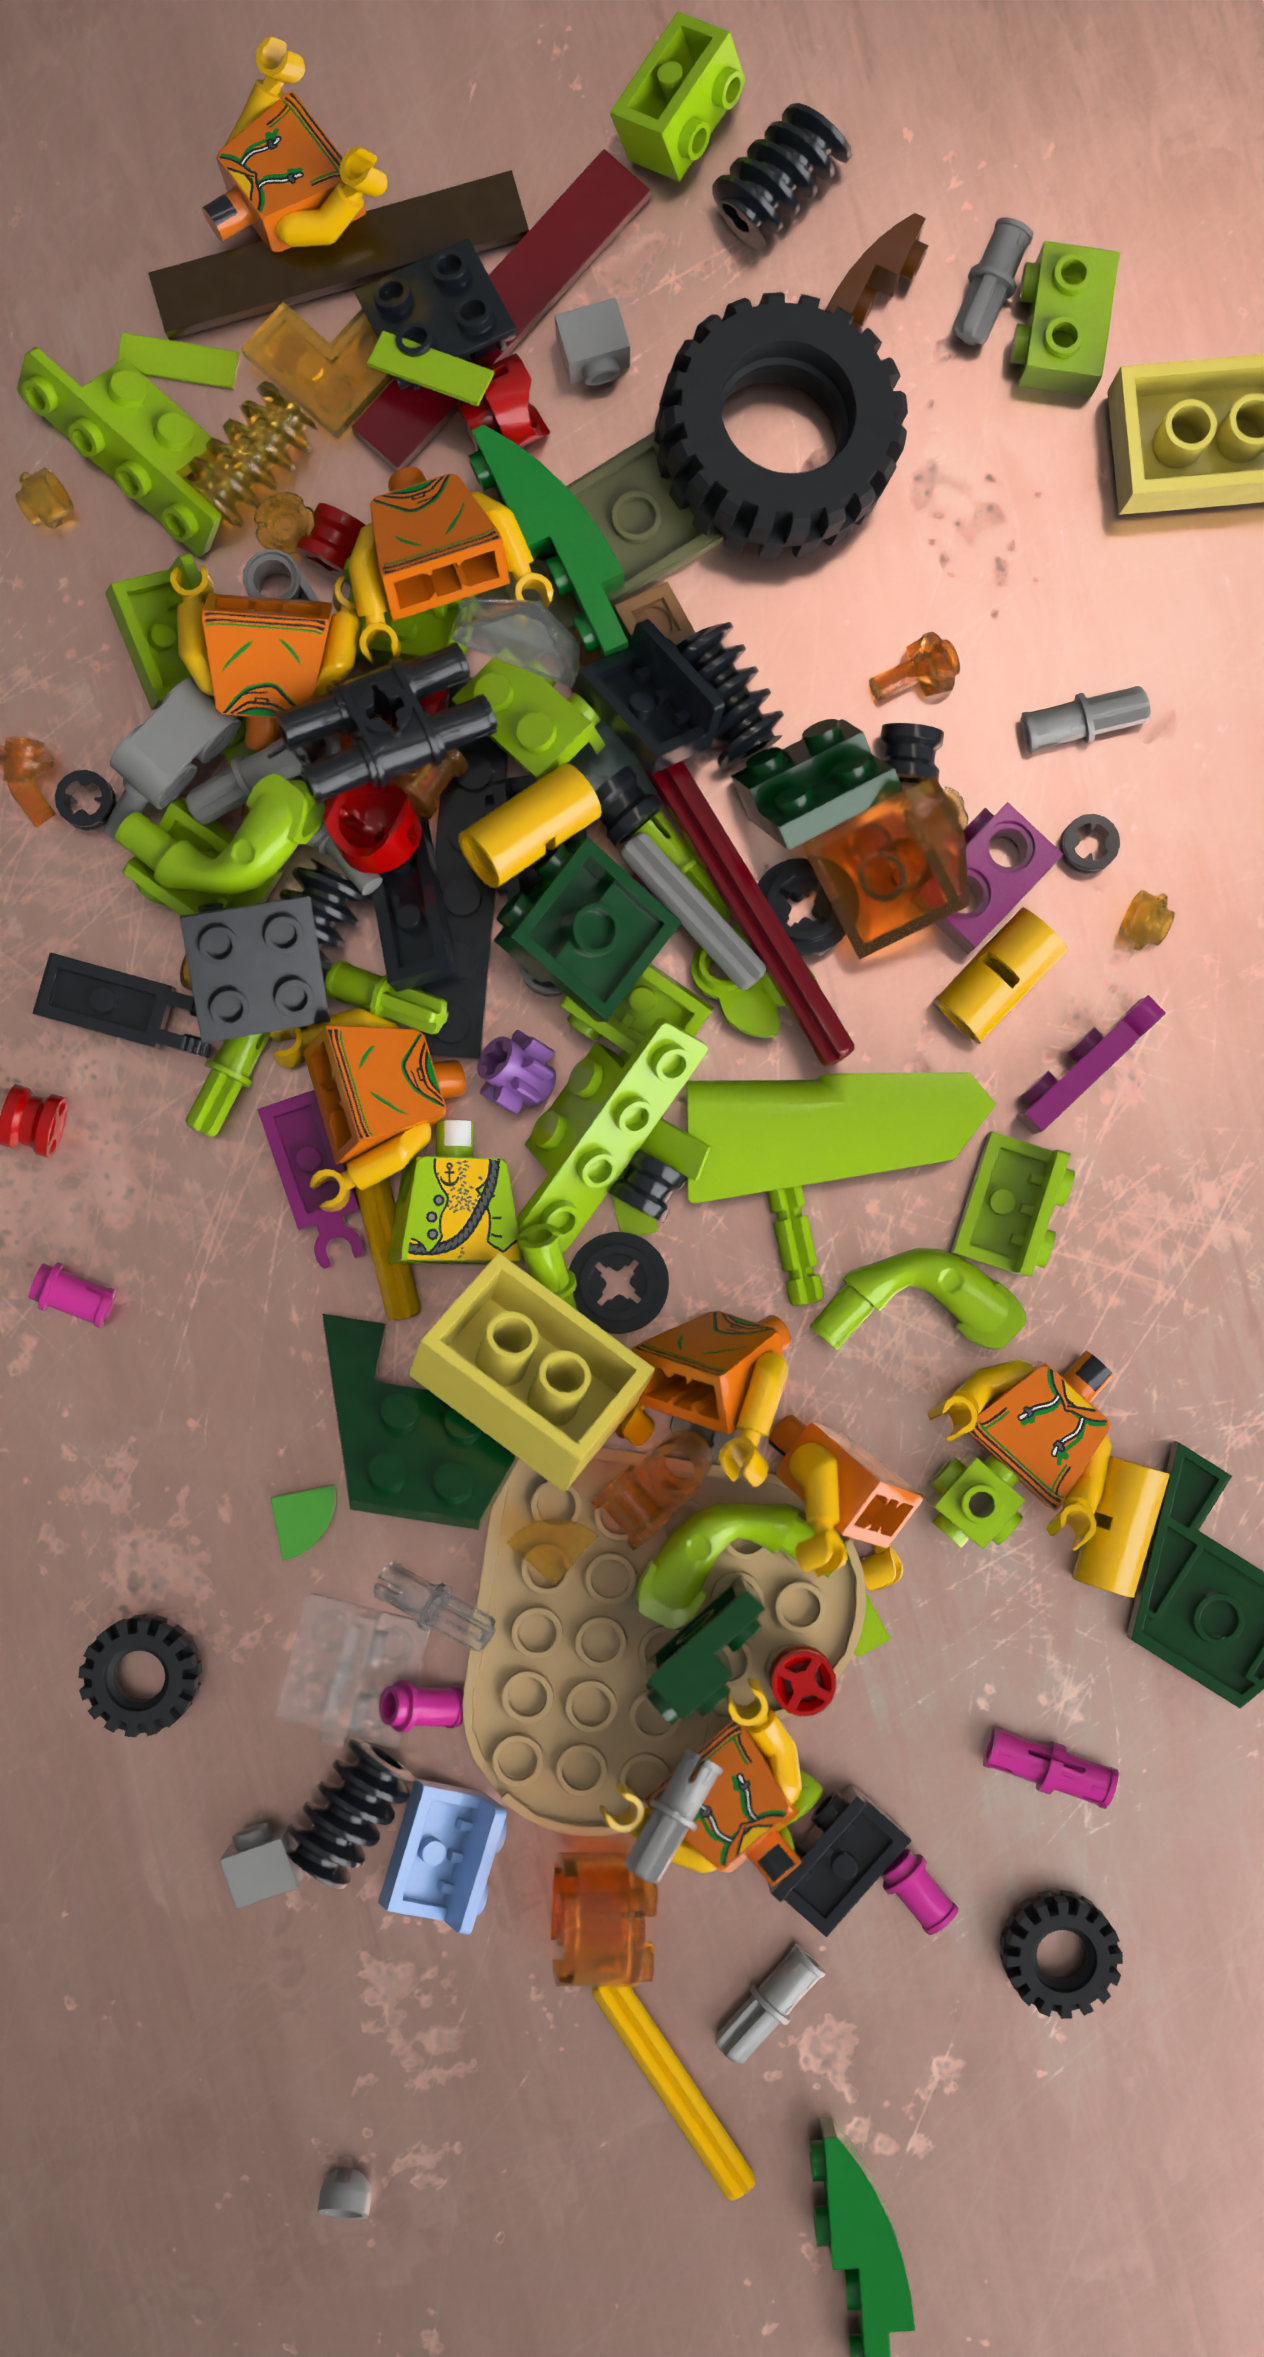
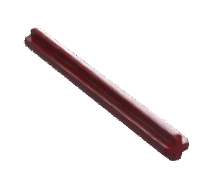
M683 760L652 775L639 761L753 952L765 964V972L820 1063L824 1066H830L848 1057L855 1050L852 1039Z

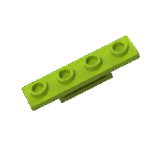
M34 347L25 353L17 392L25 400L29 408L47 419L71 441L73 447L81 455L90 458L117 483L127 497L136 500L164 526L172 538L182 542L198 557L207 553L211 549L222 516L184 478L213 457L217 441L126 358L81 387L38 347Z
M658 1018L626 1063L614 1051L596 1041L587 1056L575 1065L569 1076L568 1083L549 1110L538 1118L531 1136L525 1143V1146L548 1174L516 1218L520 1233L537 1224L554 1225L559 1230L562 1252L564 1253L568 1250L707 1054L708 1047L700 1039L664 1018Z

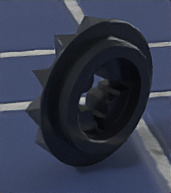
M794 858L782 861L771 867L758 882L759 888L801 956L813 954L822 956L830 948L843 940L853 918V899L846 882L833 868L817 860ZM813 891L817 892L811 913L818 920L812 921L810 918L804 917L798 923L794 922L792 926H789L787 923L790 919L789 915L792 906L785 900L790 898L794 902L799 903L804 897L808 898Z
M611 1232L597 1236L588 1241L577 1252L570 1265L569 1270L575 1274L577 1282L573 1292L577 1311L607 1333L624 1334L643 1328L660 1313L667 1299L669 1276L666 1264L657 1249L647 1240L637 1235L626 1232ZM635 1259L639 1264L633 1270L635 1274L631 1277L630 1284L635 1289L634 1293L641 1298L640 1302L637 1304L630 1297L627 1299L623 1295L618 1294L612 1300L608 1299L601 1306L598 1300L604 1295L602 1291L607 1283L601 1277L602 1272L595 1267L596 1264L600 1262L605 1268L610 1267L618 1272L625 1265L628 1267Z

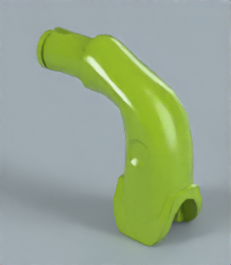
M272 773L262 778L253 787L246 801L250 812L229 846L217 858L203 854L187 840H175L148 819V817L139 812H133L124 819L116 831L115 841L155 871L154 879L162 886L170 889L237 895L258 888L286 863L299 844H307L324 821L327 800L315 805L304 782L288 780L281 774Z
M914 1248L848 1272L842 1278L846 1282L845 1286L809 1327L838 1351L875 1309L881 1312L897 1293L908 1286L931 1294L959 1321L955 1328L971 1342L988 1349L1004 1348L1023 1329L1027 1318L1022 1303L1001 1282L994 1281L973 1264L943 1249Z
M716 1503L695 1511L673 1532L655 1559L649 1561L636 1587L635 1596L639 1610L642 1615L670 1630L679 1629L697 1614L707 1595V1592L702 1587L719 1554L730 1542L737 1538L749 1540L764 1547L772 1554L780 1550L796 1559V1545L815 1536L814 1527L808 1525L806 1520L798 1516L800 1509L790 1504ZM832 1571V1572H830V1573H828V1574H826V1575H824V1576H826L827 1578H829L834 1571Z

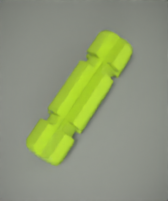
M802 1186L767 1191L771 1213L776 1212L778 1220L773 1222L782 1269L783 1272L788 1271L790 1280L785 1281L789 1302L793 1306L820 1302L823 1300L824 1291L820 1274L815 1275L813 1266L818 1265L809 1218L808 1215L803 1216L801 1207L806 1206Z

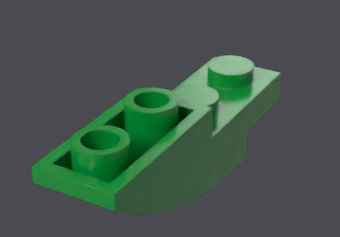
M485 425L473 429L472 433L476 452L467 455L482 491L494 488L500 503L507 506L513 512L534 560L552 552L553 557L544 560L546 568L558 594L562 596L570 592L580 614L571 619L586 653L588 654L597 649L601 659L628 648V640L607 597L624 588V571L608 541L592 517L570 490L539 460L523 448Z
M833 2117L820 2118L821 2140L809 2141L812 2181H824L825 2205L813 2207L815 2238L817 2247L828 2246L832 2269H843L847 2311L858 2310L859 2334H848L849 2357H891L889 2333L915 2331L911 2292L898 2239L879 2188L853 2142Z

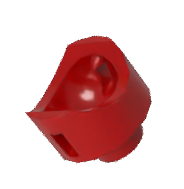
M517 353L485 367L493 370L494 375L479 406L467 402L457 405L473 442L472 430L482 425L512 440L521 448L551 433L535 406L529 404V391L532 379Z
M368 783L332 797L327 801L324 821L328 834L347 864L362 873L380 874L396 869L411 858L420 844L422 835L420 817L408 794L401 788L389 784L382 789L378 787L372 788Z

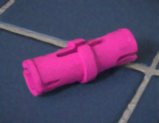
M995 1727V1730L992 1731L983 1759L984 1767L994 1768L1036 1783L1037 1791L1050 1795L1056 1790L1096 1804L1103 1809L1110 1805L1119 1778L1118 1769L1109 1768L1066 1753V1747L1062 1744L1051 1741L1046 1746L1004 1731L999 1727Z

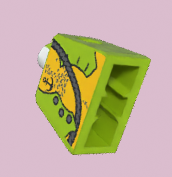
M466 1120L438 1121L436 1123V1157H415L402 1170L388 1251V1264L488 1265L498 1253L502 1254L512 1263L522 1262V1250L518 1242L519 1231L508 1166L505 1159L474 1158V1122Z

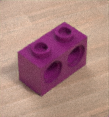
M1009 802L995 815L985 807L960 833L959 836L968 844L958 855L950 861L941 853L916 880L924 890L913 904L967 954L981 943L1064 855ZM995 837H1007L1013 840L1020 851L1018 865L1005 867L997 864L989 852L990 840ZM954 882H962L969 885L977 897L975 910L970 913L954 911L948 905L945 898L947 885Z

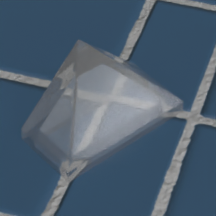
M475 597L461 599L455 619L452 641L572 688L577 677L581 643L540 601Z

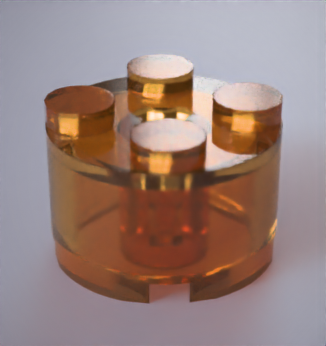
M558 1853L557 1858L561 1868H555L553 1876L551 1940H556L558 1946H563V1959H552L553 1976L556 1986L636 1987L639 1982H652L654 1975V1947L651 1941H645V1917L656 1916L658 1904L657 1883H650L628 1870L625 1866V1860L629 1853Z

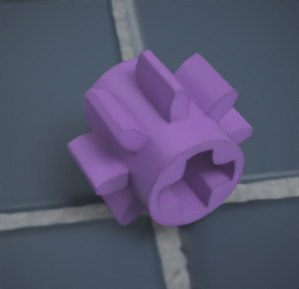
M515 1030L511 1039L505 1036L495 1038L484 1048L478 1060V1075L487 1081L480 1089V1094L513 1114L519 1113L522 1104L527 1107L540 1105L550 1095L556 1081L555 1069L547 1063L554 1054L553 1049L533 1036L529 1037L520 1030Z

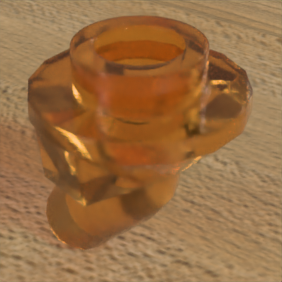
M927 632L921 638L906 646L910 660L869 679L871 692L878 701L891 697L918 683L926 697L948 693L955 686V676L960 674V660L954 645L948 639L942 640L935 632Z
M6 737L5 745L0 746V769L4 773L3 780L7 781L11 795L33 826L37 828L56 815V813L33 781L54 767L55 758L43 752L44 743L25 737Z

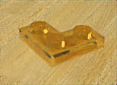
M282 302L241 347L244 357L337 440L394 378L393 375L368 367L367 361L378 339L363 309L329 343Z

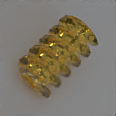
M267 381L261 382L257 387L258 395L264 406L246 399L239 407L247 425L229 418L222 426L230 444L213 437L209 439L205 445L213 463L195 456L188 464L196 482L183 477L189 485L220 512L224 520L239 528L245 523L236 505L242 502L255 509H259L262 504L253 489L254 485L258 483L275 491L279 485L270 468L273 465H277L292 472L296 467L287 449L293 446L309 453L313 448L304 430L307 427L318 430L311 418L290 397L274 384Z

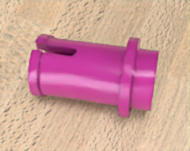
M57 1262L54 1267L43 1263L36 1273L28 1298L39 1302V1310L45 1312L48 1307H52L101 1328L113 1304L116 1290L65 1272L64 1264Z
M398 1680L393 1686H387L380 1696V1717L385 1725H391L396 1732H408L413 1726L459 1727L463 1722V1692L459 1687H415L409 1680Z
M904 1849L881 1875L884 1879L882 1887L887 1894L896 1893L920 1922L923 1930L928 1935L935 1934L945 1928L955 1918L959 1908L950 1901L925 1870L927 1863L925 1858L921 1854L914 1855L909 1849Z

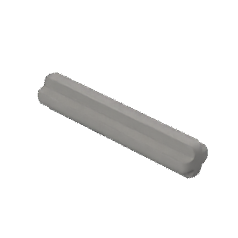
M641 832L635 835L620 850L622 860L659 901L681 921V925L739 989L745 991L751 988L766 973L765 964L646 833Z

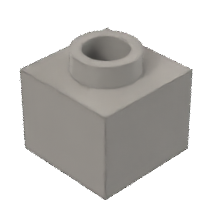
M616 298L555 315L556 338L570 384L585 380L587 385L607 383L620 376L622 373L621 369L630 367V343Z
M262 1823L242 1830L232 1836L234 1845L227 1848L220 1858V1863L236 1910L299 1887L306 1873L287 1855L288 1849L295 1850L297 1848L294 1838L288 1832L289 1825L271 1831L269 1823Z

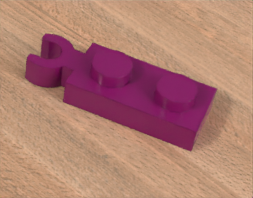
M1147 995L1144 999L1141 998L1103 1034L1096 1027H1093L1067 1051V1054L1074 1061L1057 1078L1048 1070L1020 1096L1028 1105L1016 1117L1032 1134L1043 1132L1119 1060L1143 1034L1154 1026L1166 1012Z
M312 1090L257 1109L298 1230L317 1226L319 1236L315 1241L314 1253L319 1265L323 1269L333 1267L332 1258L329 1255V1246L337 1238H344L350 1243L355 1258L365 1256L363 1238L355 1229L347 1226L344 1218L345 1215L360 1211L354 1188L350 1190V1199L345 1207L339 1211L327 1212L319 1206L337 1197L340 1190L339 1183L327 1181L316 1189L310 1187L313 1175L320 1170L330 1169L338 1173L348 1170L346 1163H335L315 1091Z

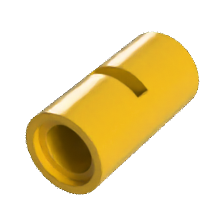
M563 763L460 832L458 836L459 845L464 857L477 876L488 886L498 888L543 857L546 849L553 850L601 816L600 802L585 776L573 765Z
M1021 908L934 999V1003L945 1017L962 1033L980 1044L1068 952V948L1058 934L1040 917L1026 908Z
M1110 1456L1104 1491L1093 1515L1096 1520V1532L1090 1540L1081 1546L1072 1579L1102 1590L1134 1598L1169 1480V1473Z

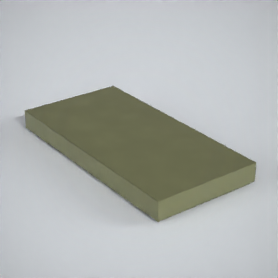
M655 431L566 486L592 517L608 541L624 571V588L607 596L612 608L614 605L640 594L723 542V534L715 528L706 536L692 525L696 511L691 506L684 510H679L670 497L669 492L673 479H665L660 475L656 458L661 445L654 441ZM552 552L529 563L533 573L545 576L552 584L553 596L547 609L542 602L541 595L536 590L525 589L522 591V596L528 604L530 614L527 619H524L515 613L511 604V596L516 586L512 572H508L510 584L475 595L479 605L476 620L497 653L507 645L524 661L531 654L539 657L550 650L549 648L554 639L575 630L571 618L579 615L580 612L570 592L562 596L558 594L544 560L553 557Z

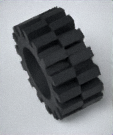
M146 1614L134 1615L130 1619H122L108 1627L88 1646L83 1655L86 1657L85 1663L79 1667L78 1678L84 1679V1686L79 1691L82 1701L89 1699L92 1708L88 1712L95 1720L100 1716L107 1722L104 1726L105 1729L113 1733L117 1729L124 1730V1736L136 1738L140 1733H146L147 1736L154 1735L165 1727L169 1728L192 1705L191 1702L198 1694L201 1683L198 1682V1677L203 1672L202 1661L196 1660L195 1653L198 1651L194 1640L191 1642L186 1640L183 1636L186 1630L179 1624L172 1627L166 1623L168 1618L158 1615L154 1618H146ZM133 1651H146L159 1659L165 1672L164 1685L159 1694L149 1699H136L122 1690L117 1678V1669L121 1659L126 1654Z
M1049 1890L1039 1892L1040 1900L1031 1903L1029 1898H1026L1019 1903L1022 1911L1017 1916L1011 1912L1005 1921L1009 1929L1007 1934L1001 1932L1000 1945L1003 1949V1954L1000 1957L1002 1966L1013 1988L1016 1989L1020 1998L1029 2007L1033 2004L1039 2013L1049 2017L1051 2011H1055L1061 2019H1073L1072 2011L1080 2009L1083 2016L1094 2011L1090 2004L1096 1999H1099L1104 2004L1111 1997L1107 1991L1110 1983L1118 1986L1121 1974L1117 1970V1964H1123V1952L1117 1944L1120 1940L1103 1913L1085 1897L1082 1896L1081 1899H1078L1071 1891L1060 1890V1896H1053ZM1058 1930H1067L1075 1933L1082 1939L1085 1948V1955L1081 1966L1074 1973L1065 1977L1048 1975L1039 1968L1037 1963V1949L1040 1942L1046 1935Z

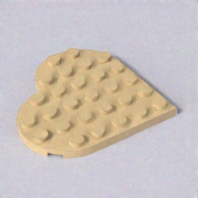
M602 1446L569 1488L563 1492L519 1459L490 1512L462 1704L466 1740L474 1762L490 1785L501 1796L500 1799L512 1810L541 1827L568 1835L593 1837L623 1833L611 1829L599 1810L600 1805L605 1807L609 1813L615 1815L627 1810L630 1801L618 1792L616 1786L619 1784L630 1786L642 1802L643 1808H649L642 1798L676 1770L684 1756L683 1752L687 1748L696 1753L717 1735L718 1726L726 1727L733 1721L725 1698L705 1716L701 1717L695 1710L685 1720L679 1718L673 1725L648 1700L646 1694L649 1690L645 1686L648 1682L646 1661L684 1626L676 1630H670L642 1615L635 1598L636 1587L649 1561L655 1559L668 1538L695 1511L716 1503L790 1504L800 1509L798 1516L806 1520L805 1502L777 1478L774 1473L768 1472L763 1483L754 1487L745 1478L743 1467L739 1470L737 1480L733 1482L719 1463L700 1462L679 1457ZM833 1528V1531L847 1545V1559L829 1578L826 1576L816 1577L814 1570L806 1573L801 1570L796 1559L778 1550L775 1554H772L764 1547L745 1539L737 1538L733 1540L719 1554L702 1587L707 1592V1595L695 1616L741 1575L759 1594L765 1611L758 1618L762 1627L746 1644L735 1652L727 1645L722 1649L729 1658L733 1676L726 1685L731 1689L729 1693L736 1704L748 1705L754 1701L756 1696L753 1694L747 1679L755 1678L762 1685L768 1702V1708L775 1712L779 1720L794 1715L788 1713L777 1703L769 1682V1670L773 1659L781 1650L791 1645L806 1644L817 1648L828 1659L836 1675V1681L843 1673L856 1650L861 1636L866 1607L863 1569L857 1550L850 1537L841 1535ZM806 1664L804 1668H799L794 1672H797L798 1670H804L808 1664Z

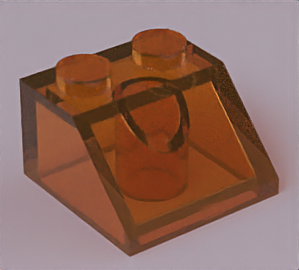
M936 776L891 797L801 845L859 960L970 906L965 833Z

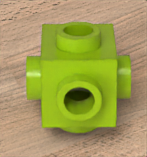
M966 1453L960 1461L956 1457H952L938 1471L929 1484L934 1491L926 1501L940 1512L932 1523L961 1548L969 1538L983 1550L991 1541L1000 1545L1014 1532L1023 1519V1516L1017 1510L1026 1500L1013 1490V1487L1020 1479L991 1454L983 1463L969 1453ZM977 1492H986L991 1498V1503L981 1515L972 1514L969 1509L970 1498Z

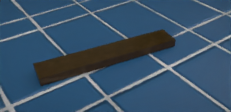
M512 170L368 210L366 215L352 221L338 240L331 245L291 247L279 253L270 251L262 240L149 272V278L167 338L171 340L369 284L467 238L470 239L476 253L520 241L528 233L529 228Z

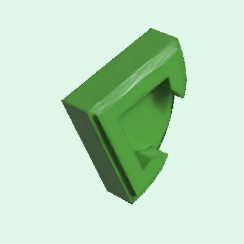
M336 1484L271 1497L282 1561L304 1553L325 1533L336 1508Z

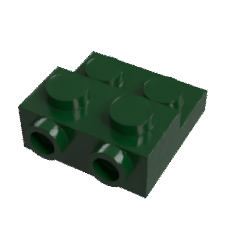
M826 719L817 722L803 731L801 740L782 750L781 748L774 747L760 751L746 761L745 769L731 775L749 820L787 850L903 792L895 768L874 756L864 732L844 719Z
M589 837L570 842L567 846L560 844L553 850H548L534 869L542 878L529 895L519 891L504 905L496 918L503 926V929L493 941L540 982L551 981L598 1023L608 1021L681 924V921Z
M742 1575L646 1661L648 1682L645 1686L649 1690L646 1697L671 1725L679 1718L685 1720L695 1710L703 1717L724 1700L731 1691L726 1683L733 1676L729 1658L722 1649L727 1645L735 1652L746 1644L762 1627L758 1618L765 1611L759 1594Z

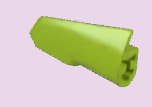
M970 1072L839 1073L817 1076V1080L687 1081V1133L711 1146L699 1180L693 1181L688 1178V1201L692 1204L952 1161L956 1159L996 1106V1103Z

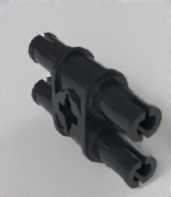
M457 642L406 662L401 658L394 659V657L385 660V665L344 682L340 679H335L331 681V685L327 686V693L286 710L275 712L277 727L289 752L340 731H343L345 735L350 734L353 739V746L301 766L303 780L315 805L368 783L372 788L378 787L382 789L387 787L388 780L431 764L433 767L439 766L446 759V752L487 735L497 733L496 718L484 694L434 714H430L427 710L423 711L420 706L419 700L460 683L470 681L469 666Z

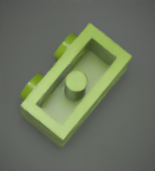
M676 12L609 112L628 161L680 182L692 162L703 155L708 146L710 135L725 112L736 105L746 82L730 31L682 12Z
M1044 241L1036 263H1025L1020 285L1019 301L1029 302L1026 325H1016L1010 356V363L1021 364L1018 386L1092 397L1103 377L1120 258L1119 251Z

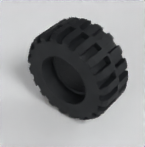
M783 292L763 293L759 306L752 307L750 299L745 297L727 304L723 319L719 315L710 314L697 325L693 339L683 342L675 356L671 372L668 374L659 403L660 408L655 421L654 441L661 445L656 458L660 475L665 479H673L669 495L678 509L684 510L691 506L696 511L692 525L706 536L715 528L727 536L723 546L741 553L744 544L747 543L759 546L758 556L760 558L778 559L783 547L791 546L792 554L797 558L814 554L822 540L825 544L833 546L846 538L853 524L861 525L873 510L897 468L896 462L904 450L907 430L902 426V423L908 414L906 394L901 390L893 391L901 377L893 358L887 357L881 360L877 352L882 342L872 330L866 328L862 333H859L851 326L854 315L839 306L834 314L819 309L820 298L801 294L798 304L786 303L785 294ZM758 383L784 384L802 391L823 409L832 425L836 439L834 456L825 465L801 473L776 472L754 463L735 446L726 431L721 413L725 400L739 389Z

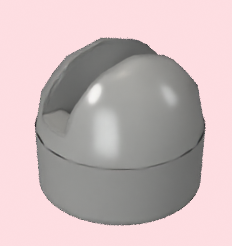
M343 2168L334 2170L325 2178L320 2190L318 2213L341 2219L368 2218L371 2191L366 2176L358 2169H352L348 2183H346Z

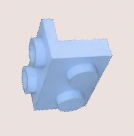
M415 1778L416 1781L411 1790L378 1903L386 1911L445 1921L457 1933L471 1934L476 1916L483 1911L487 1902V1879L494 1856L501 1850L506 1838L507 1825L505 1819L507 1811L483 1791Z

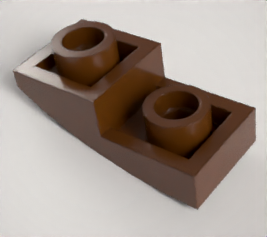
M914 213L879 237L848 271L834 292L825 311L834 314L839 306L854 315L853 323L863 327L879 291L893 297L902 277L912 282L929 245L920 241L926 218Z

